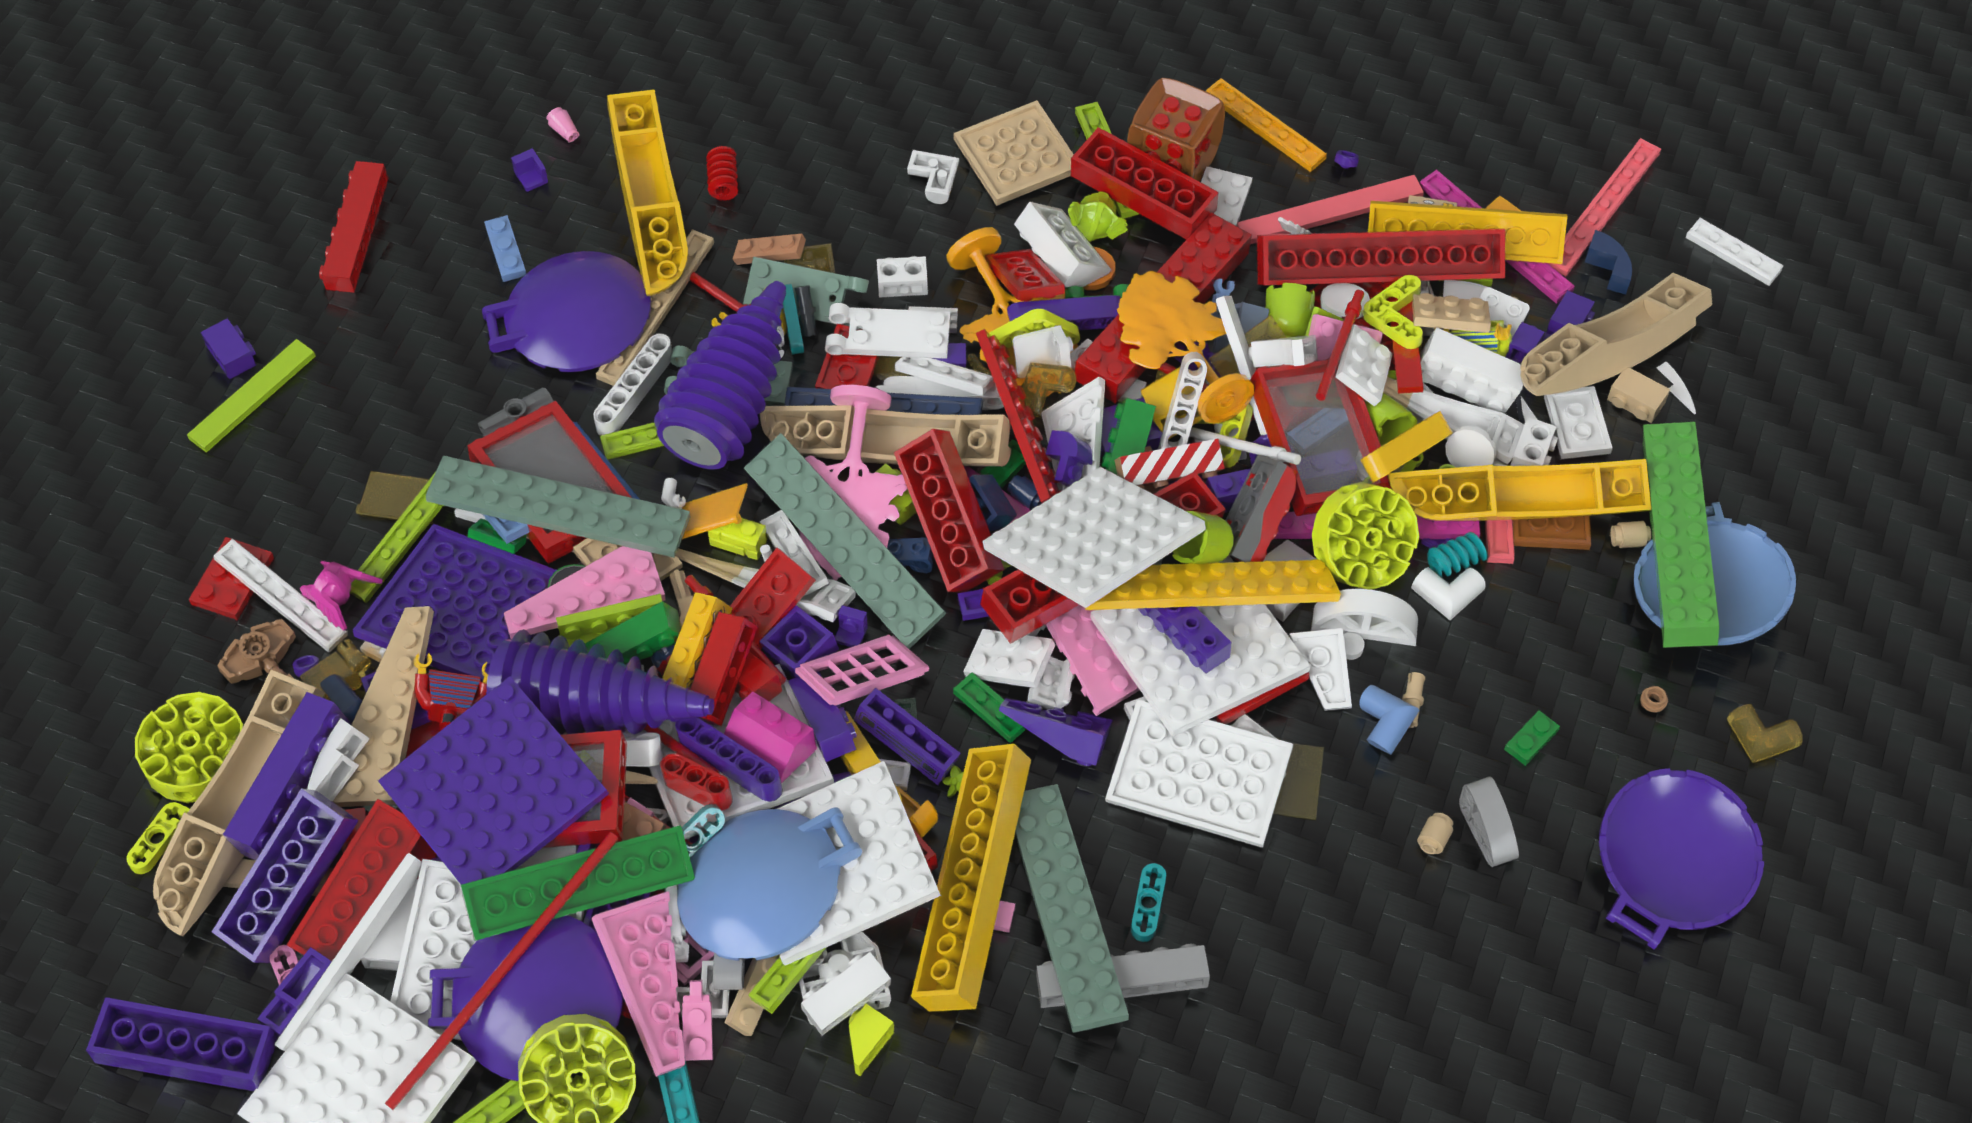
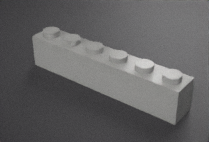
M1186 944L1177 949L1160 947L1152 952L1130 951L1121 956L1111 955L1123 998L1207 988L1209 984L1210 974L1204 945ZM1052 961L1037 966L1036 978L1041 1008L1065 1005Z

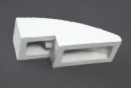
M340 718L321 749L307 789L318 791L333 801L359 765L353 760L370 738Z

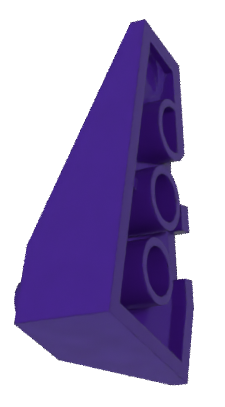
M1005 698L999 708L1000 712L1084 766L1097 765L1113 720L1078 711L1077 716L1068 715L1063 712V708L1054 707V709L1041 710V706L1038 704Z

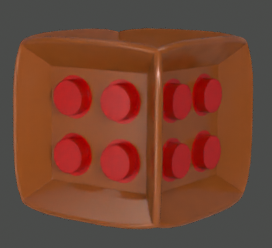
M1160 78L1149 90L1136 111L1128 132L1127 143L1200 182L1206 167H1209L1222 139L1225 119L1224 103L1216 96L1189 84L1170 78Z

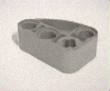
M1486 777L1464 785L1459 799L1460 808L1488 864L1494 867L1517 859L1519 851L1513 826L1504 800L1493 778Z

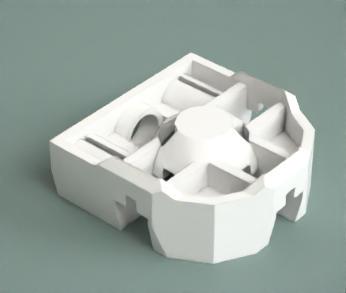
M859 932L840 941L842 950H834L827 953L825 949L799 980L802 998L811 989L816 987L819 990L826 985V979L834 972L839 970L842 973L849 968V962L861 953L865 956L871 952L884 969L876 943L872 942L863 932ZM820 975L819 980L804 983V978ZM889 987L865 1004H868L875 1010L889 1007L891 1002Z

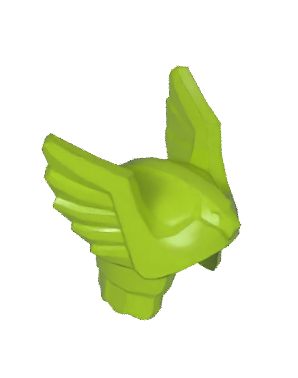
M1105 192L1084 197L1081 203L1072 202L1070 208H1068L1072 226H1077L1088 242L1107 236L1113 240L1127 231L1128 224L1126 220L1116 216V205Z

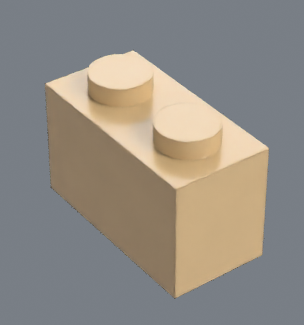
M1627 367L1611 386L1607 400L1612 402L1614 406L1624 408L1633 413L1638 419L1652 423L1666 403L1670 389Z

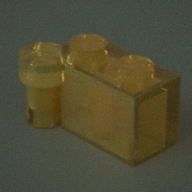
M350 639L344 641L347 647L340 643L337 651L344 659L334 652L300 675L302 682L324 692L320 682L330 675L339 674L353 690H356L363 684L361 678L366 676L364 672L370 667L371 660L364 652H360ZM325 693L323 698L331 701V699Z

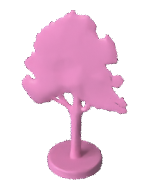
M835 386L831 389L830 394L832 403L855 407L849 452L842 463L826 466L814 456H808L805 459L887 547L889 534L879 530L878 527L887 518L895 521L900 517L896 506L888 504L897 494L902 496L908 488L902 474L896 476L878 472L869 473L867 465L862 463L861 449L866 410L886 411L891 406V395L885 391L867 386ZM850 467L847 481H840L838 479L840 471ZM860 469H862V477L858 475ZM799 530L800 538L820 566L832 576L833 580L837 581L839 577H842Z

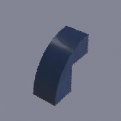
M1595 230L1585 263L1612 270L1607 289L1626 295L1632 276L1630 258L1622 245L1615 239Z

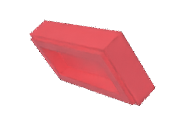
M1485 520L1487 562L1513 564L1512 520Z

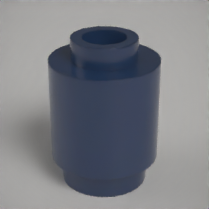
M1020 475L1015 476L1011 480L1007 488L1011 497L1030 510L1042 504L1032 480Z

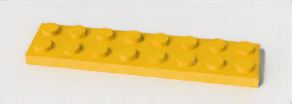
M1371 201L1368 232L1501 228L1505 229V260L1562 264L1567 214Z

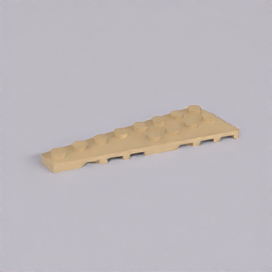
M430 606L407 607L404 609L351 725L370 739L353 760L359 765L332 801L339 807L373 806L377 799L388 805H396L378 780L406 758L417 702L414 688L415 673H418V668L415 667L413 661L418 653L419 662L424 664L434 614Z

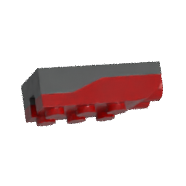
M1257 455L1225 519L1230 525L1234 536L1233 547L1229 554L1231 558L1239 562L1264 561L1267 554L1266 550L1271 540L1276 537L1282 518L1286 516L1290 509V502L1296 489V477L1299 473L1297 470L1278 460Z

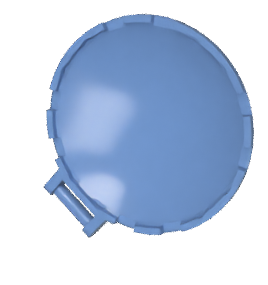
M1720 502L1711 503V506H1705L1719 619L1718 645H1730L1754 639L1772 629L1783 619L1794 599L1796 575L1790 557L1779 543L1776 544L1766 536V532L1753 525L1747 524L1744 526L1732 523V519L1724 518ZM1651 540L1642 550V555L1635 566L1634 588L1643 611L1661 628L1653 540Z
M837 807L831 808L813 819L780 809L757 810L736 816L724 822L723 827L690 858L695 878L692 881L678 884L677 906L680 918L694 941L702 948L716 953L719 957L739 961L740 958L762 960L782 954L803 942L820 926L818 922L827 910H831L838 893L837 883L840 867L858 858L862 854V849L852 839L843 822V814ZM832 826L844 846L839 850H836L826 832Z

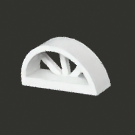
M1368 589L1341 590L1339 602H1317L1314 607L1311 631L1343 628V634L1353 632L1360 635L1362 639L1416 646L1417 613L1407 602L1391 594Z

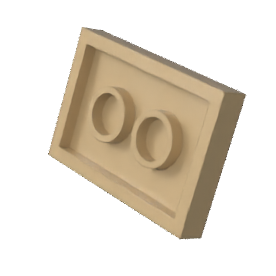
M1428 293L1413 294L1414 326L1490 332L1491 321L1488 301L1480 298H1471L1470 300L1459 299L1451 295L1437 297Z

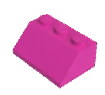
M751 692L734 708L724 735L774 766L779 772L781 784L817 749L813 728L754 692Z

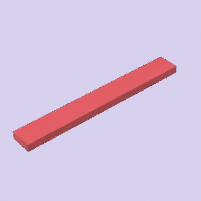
M1641 138L1565 235L1562 264L1548 263L1561 275L1565 277L1568 275L1590 246L1595 230L1601 232L1659 156L1661 148Z
M1415 175L1237 222V227L1252 234L1250 244L1257 243V235L1291 234L1282 229L1278 221L1279 217L1287 221L1290 220L1301 228L1309 229L1370 212L1371 201L1405 203L1408 202L1409 195L1423 197L1424 192Z

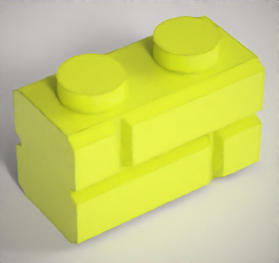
M743 518L739 524L731 523L708 531L711 546L742 556L747 555V557L755 560L760 558V548L766 545L767 542L766 525Z

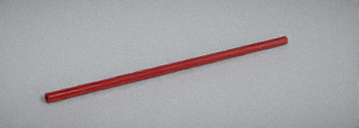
M609 832L384 1104L394 1111L618 841L619 838L615 834Z

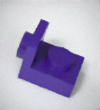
M842 605L838 613L839 629L835 640L838 644L848 647L860 645L868 629L867 612Z

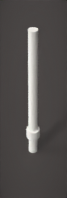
M1191 427L1189 437L1203 441L1219 439V443L1222 446L1265 456L1282 463L1288 462L1298 465L1301 461L1300 455L1287 452L1285 448L1278 446L1271 448Z

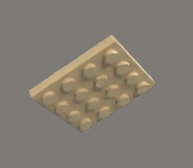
M1038 101L1031 102L954 133V141L996 206L1071 176V157L1074 154Z

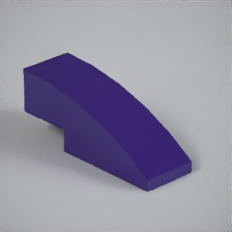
M310 947L274 991L276 996L257 1018L259 1023L270 1026L276 1037L279 1038L332 961Z

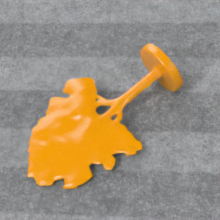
M993 227L977 229L963 236L949 249L946 255L949 265L955 270H966L977 266L995 298L992 314L985 315L960 328L959 332L964 335L963 339L971 343L974 340L978 341L977 332L985 329L990 333L1010 322L1007 314V308L1010 306L1008 302H1024L1017 300L1002 288L985 260V255L994 254L1001 244V236ZM1065 294L1056 295L1054 298H1033L1031 301L1065 299ZM998 308L1002 309V314L998 312ZM1077 343L1073 345V351L1078 347ZM1012 346L1008 348L1010 353L1008 361L1016 369L1014 348ZM981 349L980 360L986 361L983 351ZM1057 370L1025 378L1018 377L1016 379L1018 385L1022 386L1023 383H1026L1032 388L1033 393L1043 397H1047L1055 391L1059 394L1062 393V388L1065 385Z
M1148 271L1143 275L1134 274V278H1132L1126 292L1122 293L1119 308H1117L1120 316L1119 320L1124 324L1120 340L1126 344L1140 347L1139 349H1130V360L1134 364L1145 368L1158 369L1166 362L1167 357L1185 356L1190 352H1198L1204 357L1202 350L1205 348V341L1227 334L1222 319L1211 315L1217 310L1216 303L1209 301L1204 305L1194 302L1192 299L1199 295L1200 292L1188 279L1175 276L1176 280L1170 283L1164 278V275L1154 271ZM1197 340L1199 342V346H1197L1194 343V341ZM1182 341L1189 351L1177 349L1174 347V344ZM1204 357L1207 366L1205 378L1210 385L1207 386L1199 397L1197 412L1207 423L1225 422L1243 411L1250 403L1254 394V385L1246 375L1239 373L1228 374L1219 378ZM1194 361L1197 367L1200 368L1201 363Z

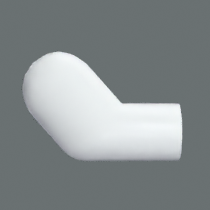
M666 478L661 500L667 506L682 509L686 504V499L684 496L680 498L679 494H675L677 481L673 478Z

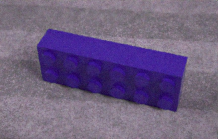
M306 692L223 833V836L242 855L257 860L301 788H308L309 780L321 749L340 718L352 725L334 702Z
M301 788L215 925L212 933L252 962L270 963V955L286 938L359 820L318 791Z
M105 997L86 1051L97 1064L255 1091L266 1076L277 1037L272 1028L266 1025Z

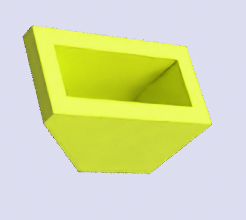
M865 1004L861 1010L857 1009L848 1021L855 1073L859 1076L862 1075L894 1034V1022L868 1004Z

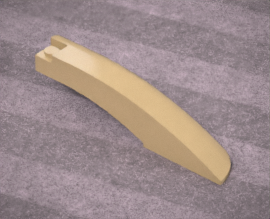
M1672 273L1639 298L1610 314L1578 325L1566 324L1533 348L1524 357L1520 366V376L1524 387L1536 396L1562 393L1603 381L1621 373L1627 367L1631 368L1643 362L1696 326V317L1712 305L1711 289Z
M270 670L235 743L205 790L187 814L183 813L156 871L153 896L157 900L160 911L158 914L165 925L173 932L181 936L186 934L212 902L244 857L223 836V833L306 692L322 698L325 692Z

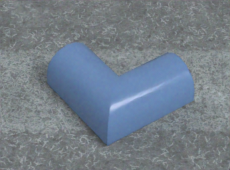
M1370 685L1364 690L1359 704L1363 711L1380 719L1367 738L1369 744L1390 755L1420 711L1417 707L1374 685Z

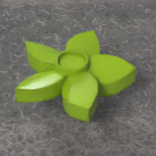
M953 765L950 771L951 777H946L942 780L945 785L950 786L947 795L949 798L953 797L957 791L959 792L964 773L955 765Z

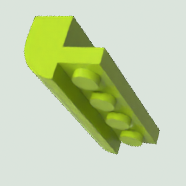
M661 594L556 617L560 636L566 638L569 647L578 639L587 643L662 602Z

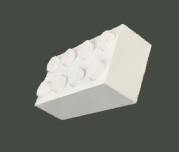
M1437 327L1420 352L1424 383L1434 385L1447 393L1457 395L1470 403H1475L1486 409L1505 414L1522 390L1521 364Z

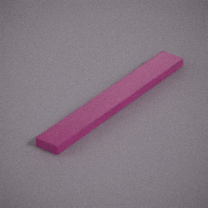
M1435 170L1419 182L1422 190L1432 199L1455 202L1457 207L1482 208L1438 170ZM1505 260L1556 304L1563 299L1567 290L1570 292L1574 290L1575 286L1548 263Z

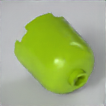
M1283 283L1282 288L1275 289L1274 285L1269 286L1266 289L1265 308L1269 309L1267 334L1273 339L1305 336L1314 308L1315 291L1308 292L1306 291L1307 286L1296 283Z
M1383 393L1381 401L1375 406L1364 399L1381 446L1417 424V419L1411 411L1385 393Z
M1186 511L1204 520L1206 530L1172 551L1174 553L1172 555L1173 558L1181 563L1191 564L1219 563L1224 561L1230 554L1234 541L1233 532L1228 522L1216 515Z

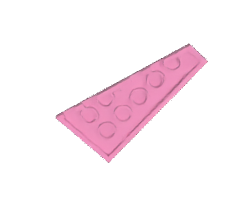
M621 546L504 612V618L510 639L512 640L514 635L523 629L527 630L531 635L558 628L556 617L656 594H661L662 601H664L665 593L651 552Z
M669 891L596 914L591 918L656 1077L685 1065L682 1030L679 1027L678 1016L680 1004L677 1001L676 995L678 982L674 943L671 940L670 927L672 926V916L669 915L668 902L670 901Z

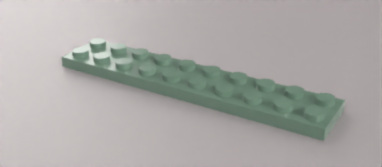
M782 433L744 467L759 486L908 649L947 614Z
M448 456L442 457L425 495L427 502L673 558L676 556L690 519V511Z
M1058 784L1024 791L1015 837L1072 1031L1074 1033L1129 1020L1127 1007Z

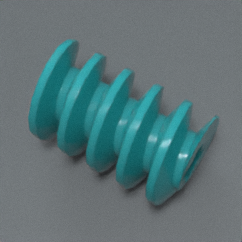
M1468 532L1464 536L1457 537L1455 540H1449L1446 544L1442 543L1437 548L1429 549L1427 556L1430 568L1441 578L1442 572L1447 577L1450 576L1452 573L1451 568L1454 572H1459L1461 569L1460 564L1466 569L1469 568V561L1473 565L1478 564V557L1482 561L1487 560L1485 546L1481 539L1473 532Z

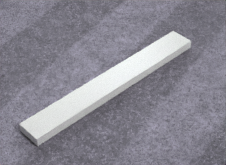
M408 853L276 1041L275 1045L283 1051L288 1049L344 974L348 973L350 975L418 878L422 865L419 859Z

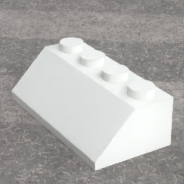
M1029 202L1014 224L1020 231V236L1029 242L1032 246V251L1041 257L1045 262L1044 264L1063 282L1065 288L1071 286L1084 287L1109 274L1111 268L1076 226H1072L1070 218L1060 208Z

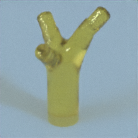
M974 353L968 355L967 361L974 371L992 376L990 370L984 367Z

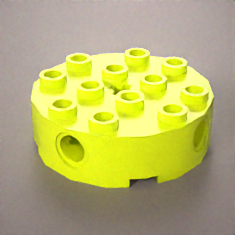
M1363 482L1342 486L1327 497L1316 514L1312 531L1314 555L1317 560L1325 563L1333 578L1338 582L1369 590L1388 586L1403 575L1410 565L1408 561L1412 557L1414 548L1417 549L1419 540L1417 517L1408 500L1395 493L1392 489Z
M201 692L176 695L166 700L167 704L159 707L155 712L151 711L143 719L135 737V757L151 787L167 799L184 803L196 802L220 768L244 726L235 709L229 706L226 701L219 696Z
M587 1014L563 1015L543 1024L526 1041L518 1061L519 1092L529 1115L538 1123H614L628 1108L636 1088L634 1059L624 1036L609 1022ZM582 1072V1076L576 1075L574 1078L571 1076L572 1073Z

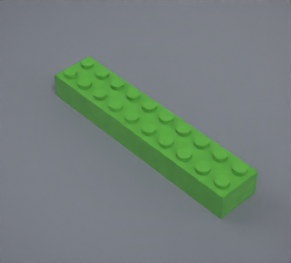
M1696 423L1643 425V452L1647 463L1651 501L1650 521L1663 648L1718 645L1719 619Z

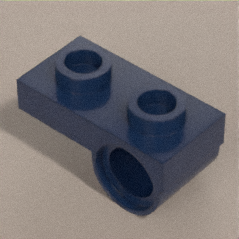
M927 538L889 539L887 549L903 566H910L911 569L920 573L932 571L935 557Z

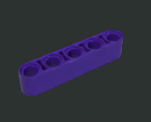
M1109 295L1017 302L1007 308L1009 321H1012L1031 310L1045 309L1075 324L1079 330L1104 329L1118 315L1117 308H1119L1121 297Z
M698 717L681 718L676 721L675 727L679 742L758 798L769 802L780 798L783 789L779 772L774 766Z

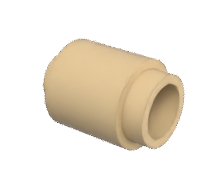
M1644 521L1621 522L1611 527L1612 545L1619 546V548L1645 547L1647 541L1651 540V529L1649 526H1646Z
M1434 813L1433 816L1428 818L1417 839L1424 852L1439 854L1443 851L1453 832V821L1450 817L1443 813Z

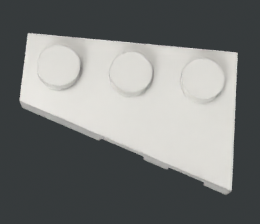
M1343 628L1290 633L1292 642L1310 665L1309 678L1324 710L1352 708Z

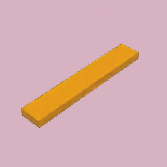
M1222 78L1206 90V92L1216 96L1224 103L1226 112L1308 171L1312 172L1326 159L1327 153Z

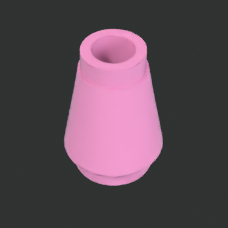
M557 107L547 115L548 125L568 142L578 138L579 132L567 110Z

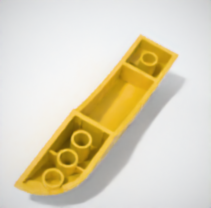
M655 90L607 95V106L620 181L646 296L663 292L675 284L682 275L688 258V247L681 209L666 152Z
M1646 459L1544 466L1484 465L1388 474L1392 490L1408 500L1415 515L1435 521L1541 519L1651 511Z

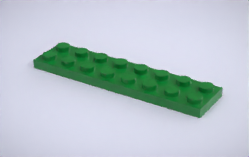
M681 825L615 843L553 919L694 880L695 876ZM595 849L460 885L474 941L533 925Z

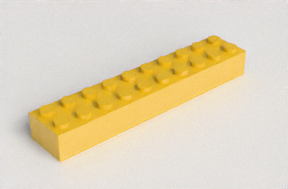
M1015 744L971 748L968 752L937 884L941 896L933 901L911 997L928 1011L976 1009L1031 763V759Z

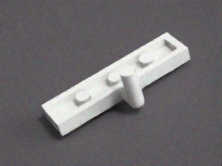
M782 510L760 521V524L766 525V534L775 549L777 547L816 579L805 595L829 584L827 577ZM763 545L760 548L764 562L772 554L769 545Z

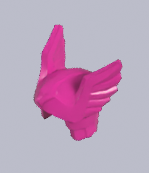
M321 561L320 563L324 566V569L315 583L308 586L303 585L300 590L302 596L315 602L317 608L321 610L330 623L332 622L335 627H340L344 631L347 629L339 606L348 601L351 583L354 580L382 584L383 579L336 562Z

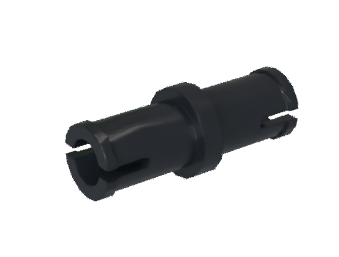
M810 285L795 287L794 290L798 304L797 314L800 315L802 336L818 334L814 316L816 307H813Z

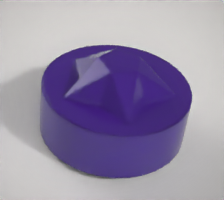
M1339 150L1336 152L1334 161L1340 164L1341 167L1348 169L1358 166L1359 156L1350 151Z
M307 655L298 658L293 663V669L297 677L307 678L319 673L321 665L318 657Z

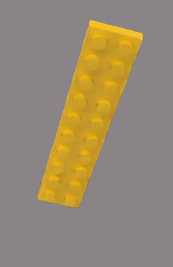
M1317 559L1163 564L1149 566L1085 608V610L1339 602L1341 593L1329 568L1324 562Z

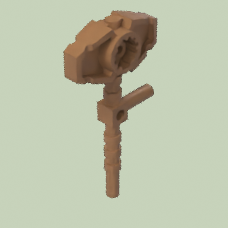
M283 619L251 627L250 633L243 634L240 640L234 639L228 647L224 657L217 665L219 671L231 684L263 675L262 670H265L268 674L270 670L293 678L290 674L287 675L280 669L277 663L281 661L288 651L290 644L293 643L295 639L294 631Z

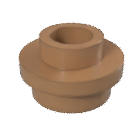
M1651 686L1642 692L1640 701L1646 710L1660 712L1666 707L1668 698L1662 688ZM1651 698L1656 699L1657 702H1653V701H1651L1650 699H1651Z

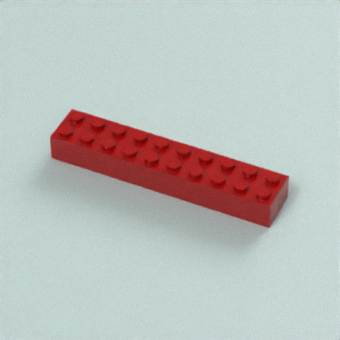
M1211 212L1157 273L1164 275V278L1170 283L1176 280L1175 276L1188 279L1200 292L1192 300L1204 304L1215 292V280L1222 279L1223 283L1249 254L1252 234ZM1119 314L1076 360L1074 380L1082 385L1088 384L1097 377L1103 378L1105 380L1104 397L1113 403H1116L1147 369L1141 365L1134 364L1130 360V349H1139L1140 347L1126 344L1120 340L1124 324L1120 322Z
M1505 229L1257 235L1258 284L1395 282L1405 275H1414L1420 281L1505 278Z
M1195 471L1154 493V495L1184 511H1196L1223 518L1226 510ZM1019 569L985 587L980 605L1010 644L1080 605Z

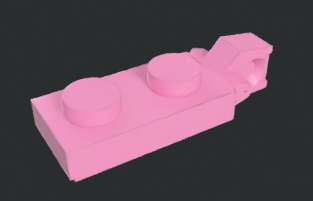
M691 980L690 995H684L682 1003L685 1060H712V1001H710V995H703L702 980Z

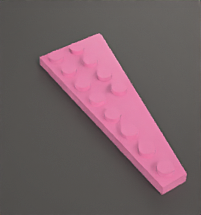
M1078 605L1045 625L1060 652L1066 655L1071 665L1070 671L1078 677L1082 685L1081 691L1083 695L1088 696L1094 707L1092 711L1098 716L1140 689L1091 620L1090 615L1094 610H1085V607Z

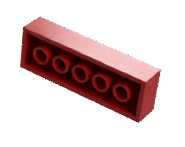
M1099 127L1071 157V176L1099 192L1107 193L1115 201L1186 240L1211 212L1214 214L1217 211L1219 192Z
M931 429L895 451L894 455L947 591L967 592L1004 571L1001 559L984 550L983 540L990 537L991 534L950 431Z

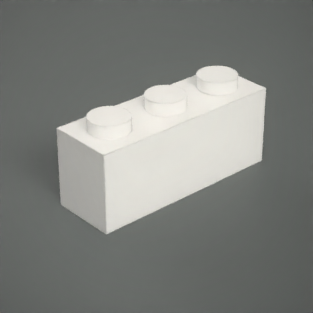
M871 952L865 956L862 953L857 955L849 962V968L842 973L839 970L834 972L826 979V985L819 990L815 987L803 996L804 1001L801 1003V1009L822 1036L891 985V978Z

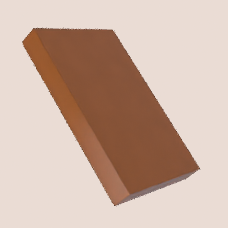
M1590 516L1512 520L1514 546L1590 550Z

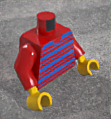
M419 653L415 656L413 662L415 667L418 668V673H415V697L421 707L427 710L428 719L440 722L439 728L441 730L487 694L488 674L485 672L487 662L482 666L484 679L483 682H480L481 677L429 669L427 674L426 668L431 664L432 656L429 653L427 654V664L419 662Z

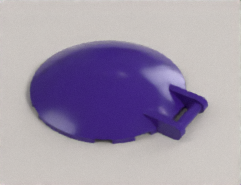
M580 251L559 255L537 265L517 283L508 301L485 306L482 309V315L487 322L490 336L488 344L491 352L497 353L515 348L526 356L528 361L542 368L548 366L559 368L561 372H576L597 368L619 358L621 356L620 353L629 345L633 346L643 334V328L647 319L649 320L651 298L646 296L642 275L625 260L603 252ZM503 317L507 335L499 336L496 319Z
M1659 769L1648 772L1646 775L1627 783L1609 803L1600 827L1599 847L1602 864L1611 884L1619 894L1606 919L1612 923H1619L1647 941L1649 947L1655 949L1669 927L1688 930L1704 929L1723 923L1740 912L1754 896L1760 884L1764 868L1761 833L1757 823L1753 822L1747 812V806L1721 782L1692 770ZM1627 905L1657 925L1655 931H1650L1622 913L1621 911L1624 906Z
M568 915L550 921L458 1032L467 1050L480 1064L503 1078L518 1081V1061L526 1041L543 1024L563 1015L587 1014L609 1022L616 1029L621 1016L623 995L597 932L584 922ZM532 925L477 940L465 955L459 968L430 970L429 979L432 980L431 1018L428 1019V1027L430 1029H446ZM453 980L452 1017H443L444 981Z

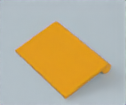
M742 484L687 502L682 509L690 511V519L682 539L731 523H741L742 518L739 510L748 484Z

